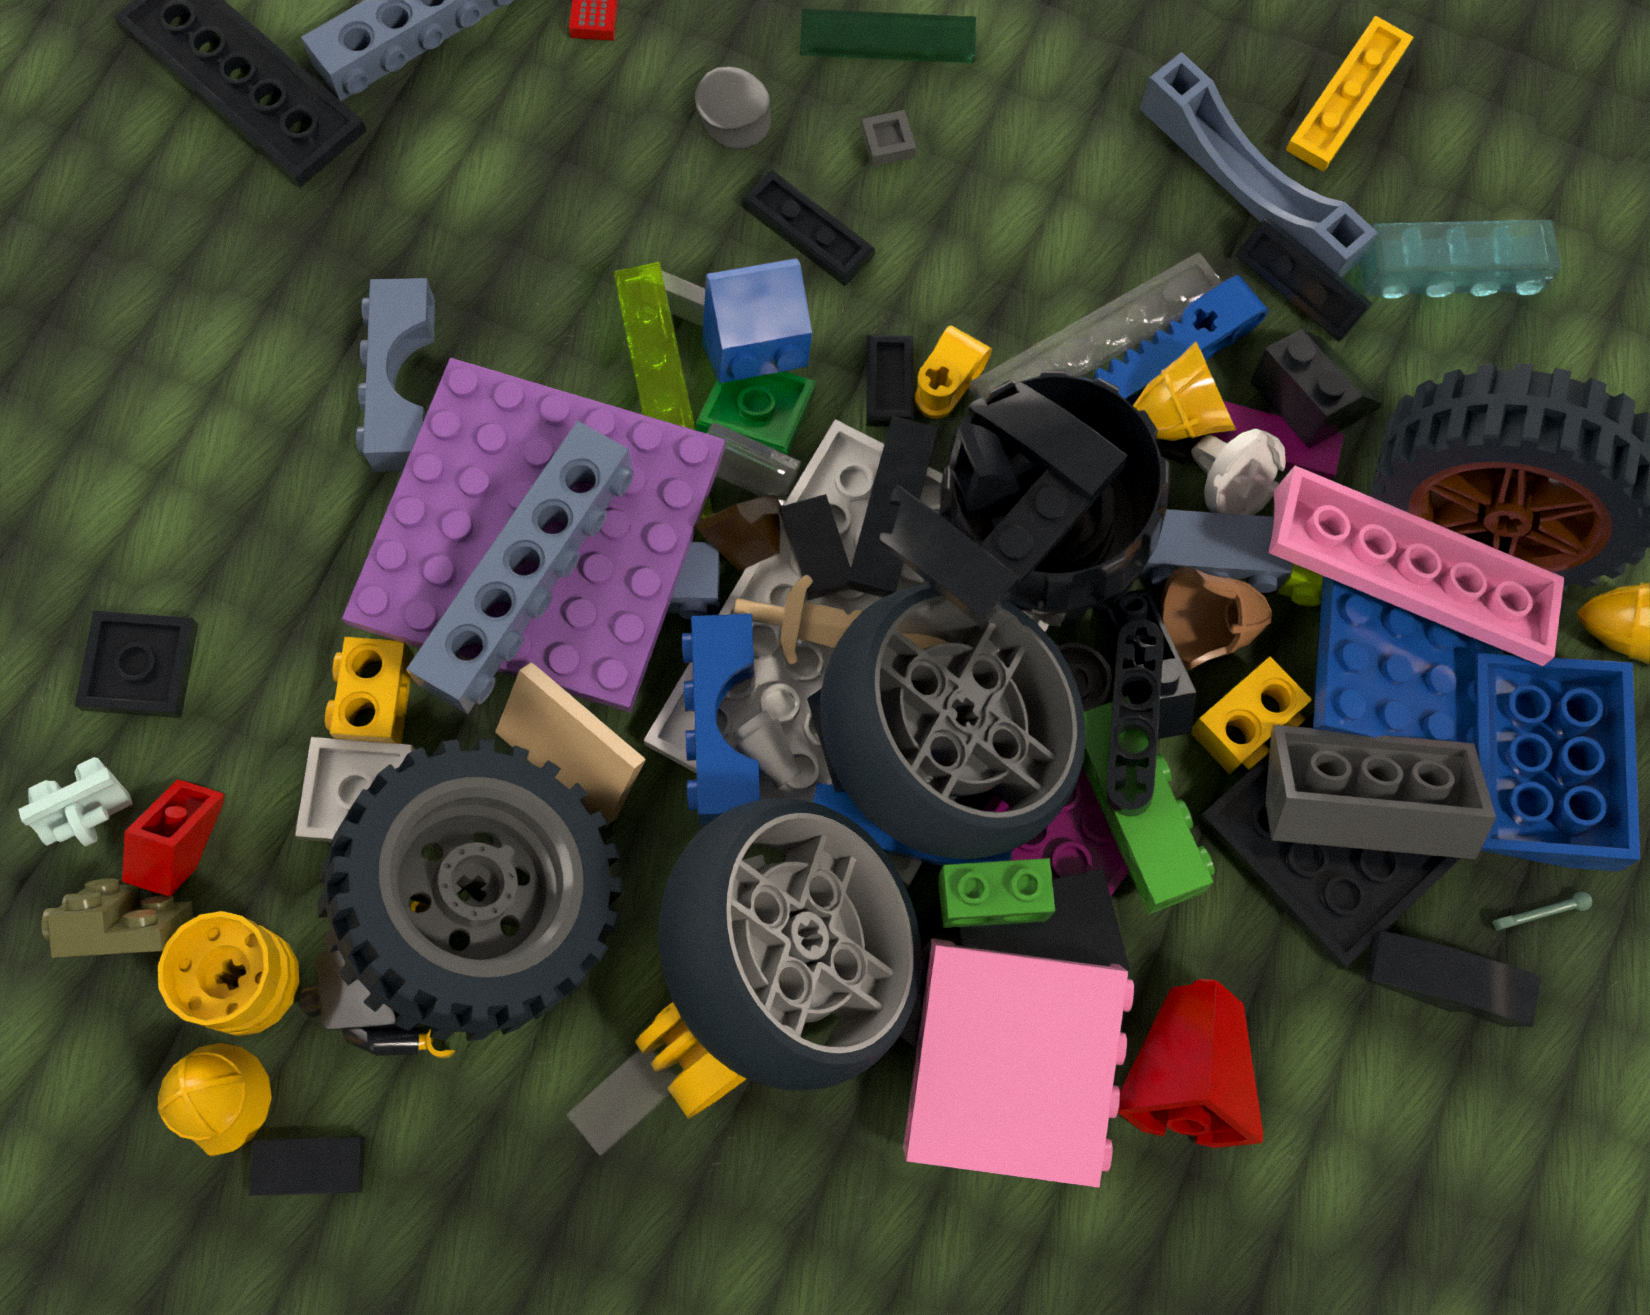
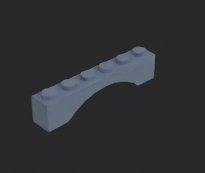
M1182 52L1179 53L1149 78L1139 109L1260 222L1264 218H1270L1341 278L1363 259L1378 232L1347 203L1327 198L1305 188L1270 163L1236 124L1222 101L1214 81Z

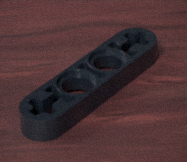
M1145 619L1132 620L1126 623L1120 630L1117 639L1106 794L1111 808L1118 814L1127 817L1138 816L1149 808L1152 803L1155 786L1164 639L1160 628L1153 622ZM1137 635L1146 636V643L1155 645L1147 646L1145 649L1144 668L1134 667L1135 648L1131 643L1135 642ZM1131 681H1141L1150 687L1152 695L1143 704H1133L1128 702L1122 695L1124 686ZM1128 729H1137L1145 733L1149 743L1145 750L1139 753H1129L1121 748L1118 741L1120 735ZM1117 762L1123 764L1119 767L1115 766ZM1148 765V769H1144L1140 766ZM1126 766H1137L1136 788L1145 790V793L1136 794L1135 802L1124 801L1123 792L1115 791V788H1124Z

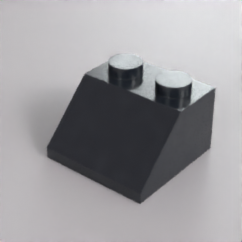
M1303 329L1267 347L1250 380V383L1308 448L1315 446L1373 413L1382 405L1378 398L1323 338Z

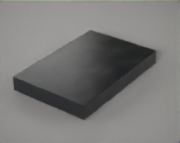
M1103 868L1052 879L1055 912L1046 922L957 927L963 947L1108 967L1113 963L1119 964L1127 971L1130 970Z

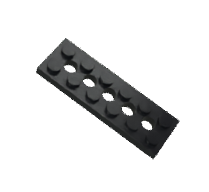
M133 0L113 16L121 30L300 188L367 131L360 117L225 0ZM190 16L186 24L178 27L170 26L174 18ZM207 42L220 43L219 47L213 52H199L200 48ZM237 68L251 69L249 74L242 79L234 80L229 78L230 74ZM266 95L281 96L280 100L272 106L259 105L261 99ZM298 121H309L312 123L311 127L303 133L296 134L290 132L292 125Z

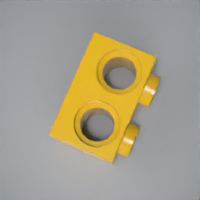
M344 637L342 653L337 652L333 661V680L337 682L335 700H329L325 712V726L327 730H330V734L334 739L402 744L411 676L406 668L414 658L406 643L396 640ZM374 661L382 662L381 670L377 675L371 678H361L362 669L368 663ZM368 708L375 709L374 718L369 724L362 727L354 726V719L360 711Z
M1268 657L1202 715L1192 726L1191 734L1229 775L1241 764L1250 770L1270 752V748L1265 742L1271 738L1273 725L1298 727L1306 720L1300 711L1312 699L1271 657ZM1261 695L1273 697L1280 706V713L1267 710L1262 704ZM1226 726L1239 728L1245 735V744H1237L1231 741L1226 734Z

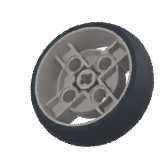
M770 798L745 803L722 813L701 829L689 842L671 871L663 894L659 917V950L662 969L672 1000L681 1018L699 1043L719 1062L738 1075L765 1086L782 1090H817L839 1085L866 1071L896 1042L910 1017L917 998L921 975L920 934L911 899L897 869L881 846L857 823L833 809L806 800ZM751 844L762 845L786 855L784 862L767 864L756 870L742 861V858ZM831 1013L840 1018L834 1032L823 1045L812 1043L800 1037L806 1022L820 1020Z

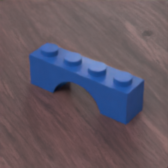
M752 614L691 616L692 633H682L683 662L693 663V681H684L685 712H695V730L685 731L687 761L696 760L697 779L687 780L688 810H698L700 825H708L719 815L733 807L760 800L759 761L734 750L725 741L717 726L718 712L727 694L738 684L755 676Z

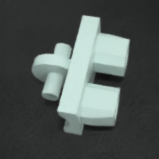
M93 757L77 765L74 771L77 781L64 788H61L56 781L45 780L28 789L29 804L18 809L20 818L25 825H29L34 829L46 846L56 841L63 842L73 836H76L84 846L93 844L98 839L94 826L108 820L110 815L133 805L129 792L98 758Z

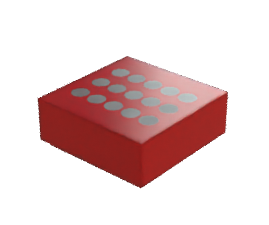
M572 0L569 24L570 37L614 41L618 0Z

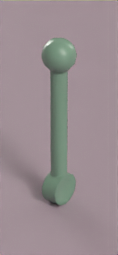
M1578 891L1573 895L1572 899L1492 921L1495 931L1571 909L1586 911L1592 906L1593 900L1587 892Z

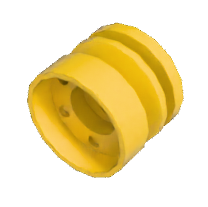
M223 911L201 914L181 925L165 944L158 963V988L169 1009L185 1021L236 1036L260 1033L279 1022L293 1004L300 983L298 960L289 943L275 932L257 925L243 916ZM241 969L246 971L245 975L241 976ZM238 980L239 987H234L233 982Z
M674 1002L665 1007L655 1017L654 1022L635 1041L643 1054L652 1052L664 1044L667 1045L650 1063L656 1072L669 1068L678 1062L684 1070L677 1075L667 1089L688 1119L715 1103L746 1080V1078L731 1071L719 1062L699 1043L681 1018Z

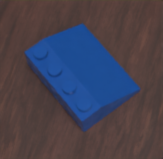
M1477 653L1475 656L1476 752L1496 815V819L1481 851L1566 868L1618 872L1639 861L1640 839L1633 663L1553 658L1547 664L1541 666L1516 655Z

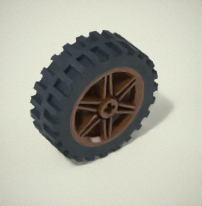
M1516 363L1515 370H1497L1496 364L1478 365L1477 373L1465 375L1461 369L1444 373L1443 382L1438 385L1432 380H1427L1417 386L1415 397L1407 394L1398 402L1396 412L1390 414L1370 497L1564 577L1563 592L1567 591L1568 585L1579 584L1583 588L1598 585L1599 578L1603 575L1614 579L1625 573L1627 563L1635 566L1645 557L1646 548H1650V414L1648 412L1635 414L1636 401L1626 394L1621 393L1614 397L1605 392L1606 383L1594 378H1590L1586 383L1570 378L1572 371L1556 367L1553 374L1532 371L1533 364Z

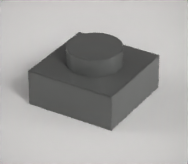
M905 110L861 119V132L872 167L915 158L916 145Z

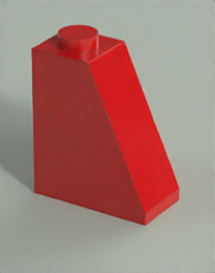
M1199 979L1190 985L1172 987L1120 1090L1118 1114L1142 1132L1164 1137L1166 1127L1174 1132L1195 1136V1144L1213 1148L1263 1143V1128L1244 1004L1217 980Z

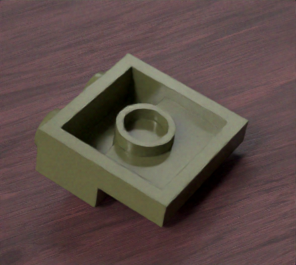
M115 878L93 880L87 882L85 888L79 893L66 894L62 905L58 908L45 909L42 916V933L45 940L50 941L52 958L162 951L167 941L177 929L193 919L192 901L174 902L173 896L169 897L166 895L148 897L139 901L137 886L119 885V880Z

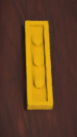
M1375 16L1289 141L1286 151L1324 172L1407 50L1413 36Z

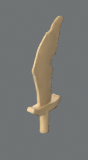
M805 575L787 593L785 607L736 598L733 614H752L753 622L780 626L779 643L783 656L788 664H794L798 661L795 651L797 639L823 644L834 649L850 624L864 610H854L850 615H846L843 609L804 602L806 589L813 582L808 575ZM903 634L921 649L937 644L949 643L928 635Z

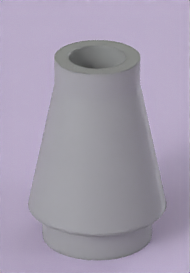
M767 710L758 714L733 732L739 741L736 747L745 756L759 761V769L773 782L777 789L802 772L794 759L779 719L773 720Z

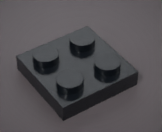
M94 610L75 706L81 711L182 718L198 623L190 617Z

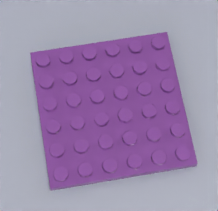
M450 358L342 620L347 626L421 648L575 423L580 421L629 449L634 477L627 491L621 497L615 495L606 508L607 517L598 534L594 537L588 536L578 550L580 557L572 573L567 578L560 577L551 590L552 600L545 613L538 620L532 618L522 633L524 641L517 655L510 662L504 660L497 672L517 678L519 670L532 662L569 694L631 713L697 529L695 523L700 521L726 448L725 439ZM581 481L575 484L571 491L585 493L591 490L595 484L589 481ZM553 521L545 527L544 532L548 534L560 533L566 528L567 523ZM535 561L524 562L517 568L515 573L522 576L530 575L538 569L540 564ZM507 602L496 603L489 609L487 616L492 618L502 617L509 612L512 604ZM474 643L465 646L459 654V659L464 661L475 659L481 653L483 645Z

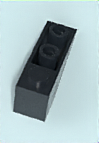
M1144 591L1124 595L1113 606L1104 610L1115 656L1118 635L1126 623L1132 620L1145 619L1156 624L1163 633L1164 639L1158 739L1192 733L1196 690L1150 592ZM1137 635L1135 642L1131 643L1135 648L1134 667L1144 668L1145 649L1147 646L1155 645L1147 644L1146 636ZM1131 681L1124 686L1125 694L1133 704H1143L1152 695L1150 687L1141 681Z

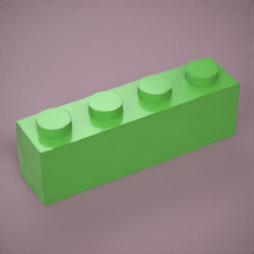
M1128 696L1124 697L1128 702L1131 703ZM1112 701L1084 712L1086 740L1082 768L1100 804L1102 813L1145 910L1149 915L1204 894L1213 883L1211 876L1214 875L1215 871L1209 853L1203 846L1197 847L1189 830L1193 827V822L1186 804L1182 799L1176 801L1168 784L1172 779L1171 772L1162 754L1156 755L1154 795L1151 805L1145 812L1138 816L1127 817L1118 814L1109 805L1106 786ZM1137 729L1124 731L1118 740L1121 748L1129 753H1139L1145 750L1149 743L1145 733ZM1118 762L1115 764L1116 767L1123 765ZM1148 765L1140 766L1144 769H1148ZM1126 766L1124 788H1115V791L1123 792L1124 801L1135 802L1136 794L1145 793V790L1136 788L1137 766Z

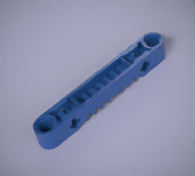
M1240 275L1233 276L1191 302L1183 312L1181 324L1174 320L1170 323L1166 333L1159 329L1156 331L1152 342L1146 339L1141 341L1137 352L1128 349L1122 362L1116 358L1112 359L1108 370L1105 371L1102 368H1098L1092 381L1101 378L1119 387L1118 393L1133 406L1146 385L1161 374V370L1178 359L1195 341H1197L1203 357L1207 361L1255 329L1266 318L1269 310Z

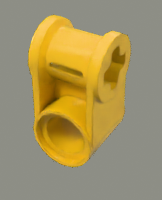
M950 325L944 331L933 352L918 373V388L915 393V406L923 416L931 419H941L948 416L969 386L978 379L990 358L992 348Z

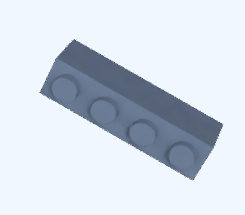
M1166 509L1158 545L1138 578L1151 579L1154 585L1165 586L1172 572L1185 566L1209 575L1245 581L1260 593H1268L1277 590L1292 573L1293 563L1268 553L1274 517Z

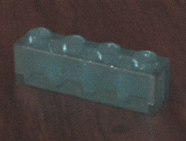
M1553 220L1374 223L1371 226L1378 234L1360 261L1365 295H1382L1385 298H1398L1406 294H1427L1430 297H1442L1450 293H1472L1475 296H1487L1495 292H1517L1520 295H1531L1543 291L1561 269Z

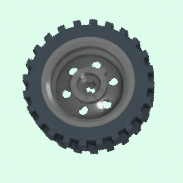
M456 739L442 741L435 753L427 756L422 747L408 753L398 768L395 769L389 764L377 774L367 790L363 789L329 845L331 849L322 864L319 881L325 883L324 892L317 901L318 918L328 917L330 929L323 938L328 954L337 950L340 951L346 964L339 971V974L347 986L358 979L370 992L363 1001L364 1004L375 1013L383 1004L399 1013L394 1025L410 1031L417 1023L432 1027L430 1038L447 1040L454 1032H466L467 1041L483 1040L493 1031L501 1030L502 1034L505 1035L518 1030L533 1018L538 1019L587 978L586 973L601 961L608 949L603 944L604 938L617 927L620 914L611 911L610 905L622 894V878L610 877L609 868L619 859L616 843L604 845L599 833L608 823L601 811L590 815L581 801L588 793L578 782L569 790L555 778L561 770L560 767L548 760L542 768H539L526 761L529 750L516 745L506 755L494 752V740L478 739L470 751H460L459 741ZM478 833L486 835L490 839L491 845L473 842V835ZM433 846L436 861H428L422 856L421 851L423 847ZM516 868L526 873L528 877L527 885H518ZM464 890L468 891L473 897L466 902L462 901L457 895ZM409 899L428 905V910L422 913L413 912L409 907ZM500 923L516 926L518 928L516 935L512 937L506 936L501 931ZM458 930L457 934L464 950L455 951L450 947L449 936L453 931Z

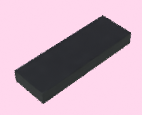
M772 169L742 198V207L844 286L874 257L875 248Z
M1268 217L1262 219L1235 255L1338 342L1344 340L1373 305L1372 302Z

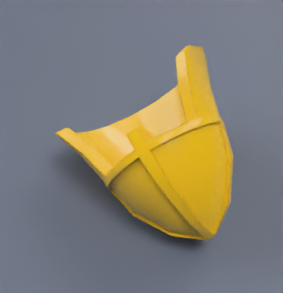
M1197 341L1178 359L1161 370L1162 373L1146 385L1139 398L1133 404V407L1138 411L1145 410L1158 429L1157 439L1171 441L1189 437L1194 439L1197 436L1236 430Z
M1640 582V585L1618 587L1591 598L1578 609L1577 618L1588 633L1596 637L1609 649L1650 665V582Z
M216 1043L198 1047L174 1064L164 1077L158 1095L157 1109L162 1120L170 1130L182 1138L194 1141L207 1155L215 1156L233 1152L253 1139L267 1118L272 1099L269 1076L260 1060L241 1046Z

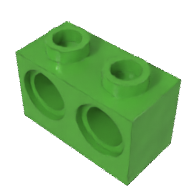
M1050 858L943 865L938 876L942 928L1046 922L1055 912Z

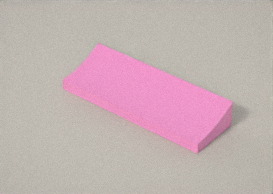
M1294 466L1273 491L1274 523L1268 553L1538 665L1544 666L1554 658L1564 577L1298 466Z

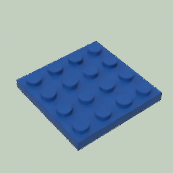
M1323 576L1313 728L1375 738L1389 735L1474 743L1476 748L1475 656L1477 653L1503 654V650Z

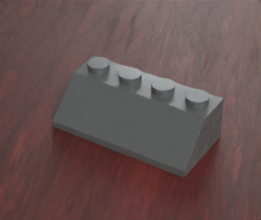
M1273 725L1265 802L1271 839L1273 841L1477 859L1496 819V815L1474 743L1389 735L1375 738L1314 728Z

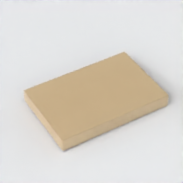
M530 662L519 670L495 733L510 746L514 747L516 745L529 750L527 760L531 764L542 768L549 760L560 767L561 770L555 778L569 790L578 782L588 793L581 803L590 815L601 811L608 823L605 826L606 828L617 818L646 759L535 664Z

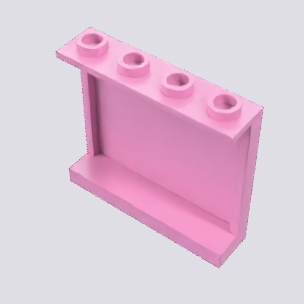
M932 939L903 1144L906 1161L1100 1187L1101 1172H1108L1112 1161V1140L1106 1138L1109 1118H1116L1119 1108V1087L1113 1085L1116 1064L1123 1065L1126 1056L1127 1037L1126 1033L1120 1032L1123 1011L1129 1012L1131 1010L1134 996L1133 980L1127 979L1128 971L1119 964L1113 963L1110 964V967L956 946L953 941Z

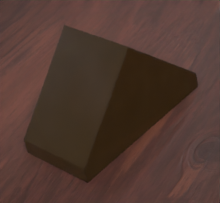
M777 494L735 504L695 523L698 531L739 571L780 553V502Z

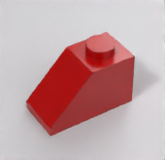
M177 779L125 830L122 882L171 897L196 870L223 806L225 794Z

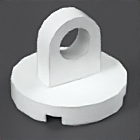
M1258 429L1243 432L1228 444L1212 435H1205L1191 450L1196 463L1208 475L1204 495L1206 506L1212 513L1255 515L1272 498L1273 491L1279 484L1274 481L1277 471L1279 469L1283 472L1286 465L1285 447L1280 440L1268 432Z

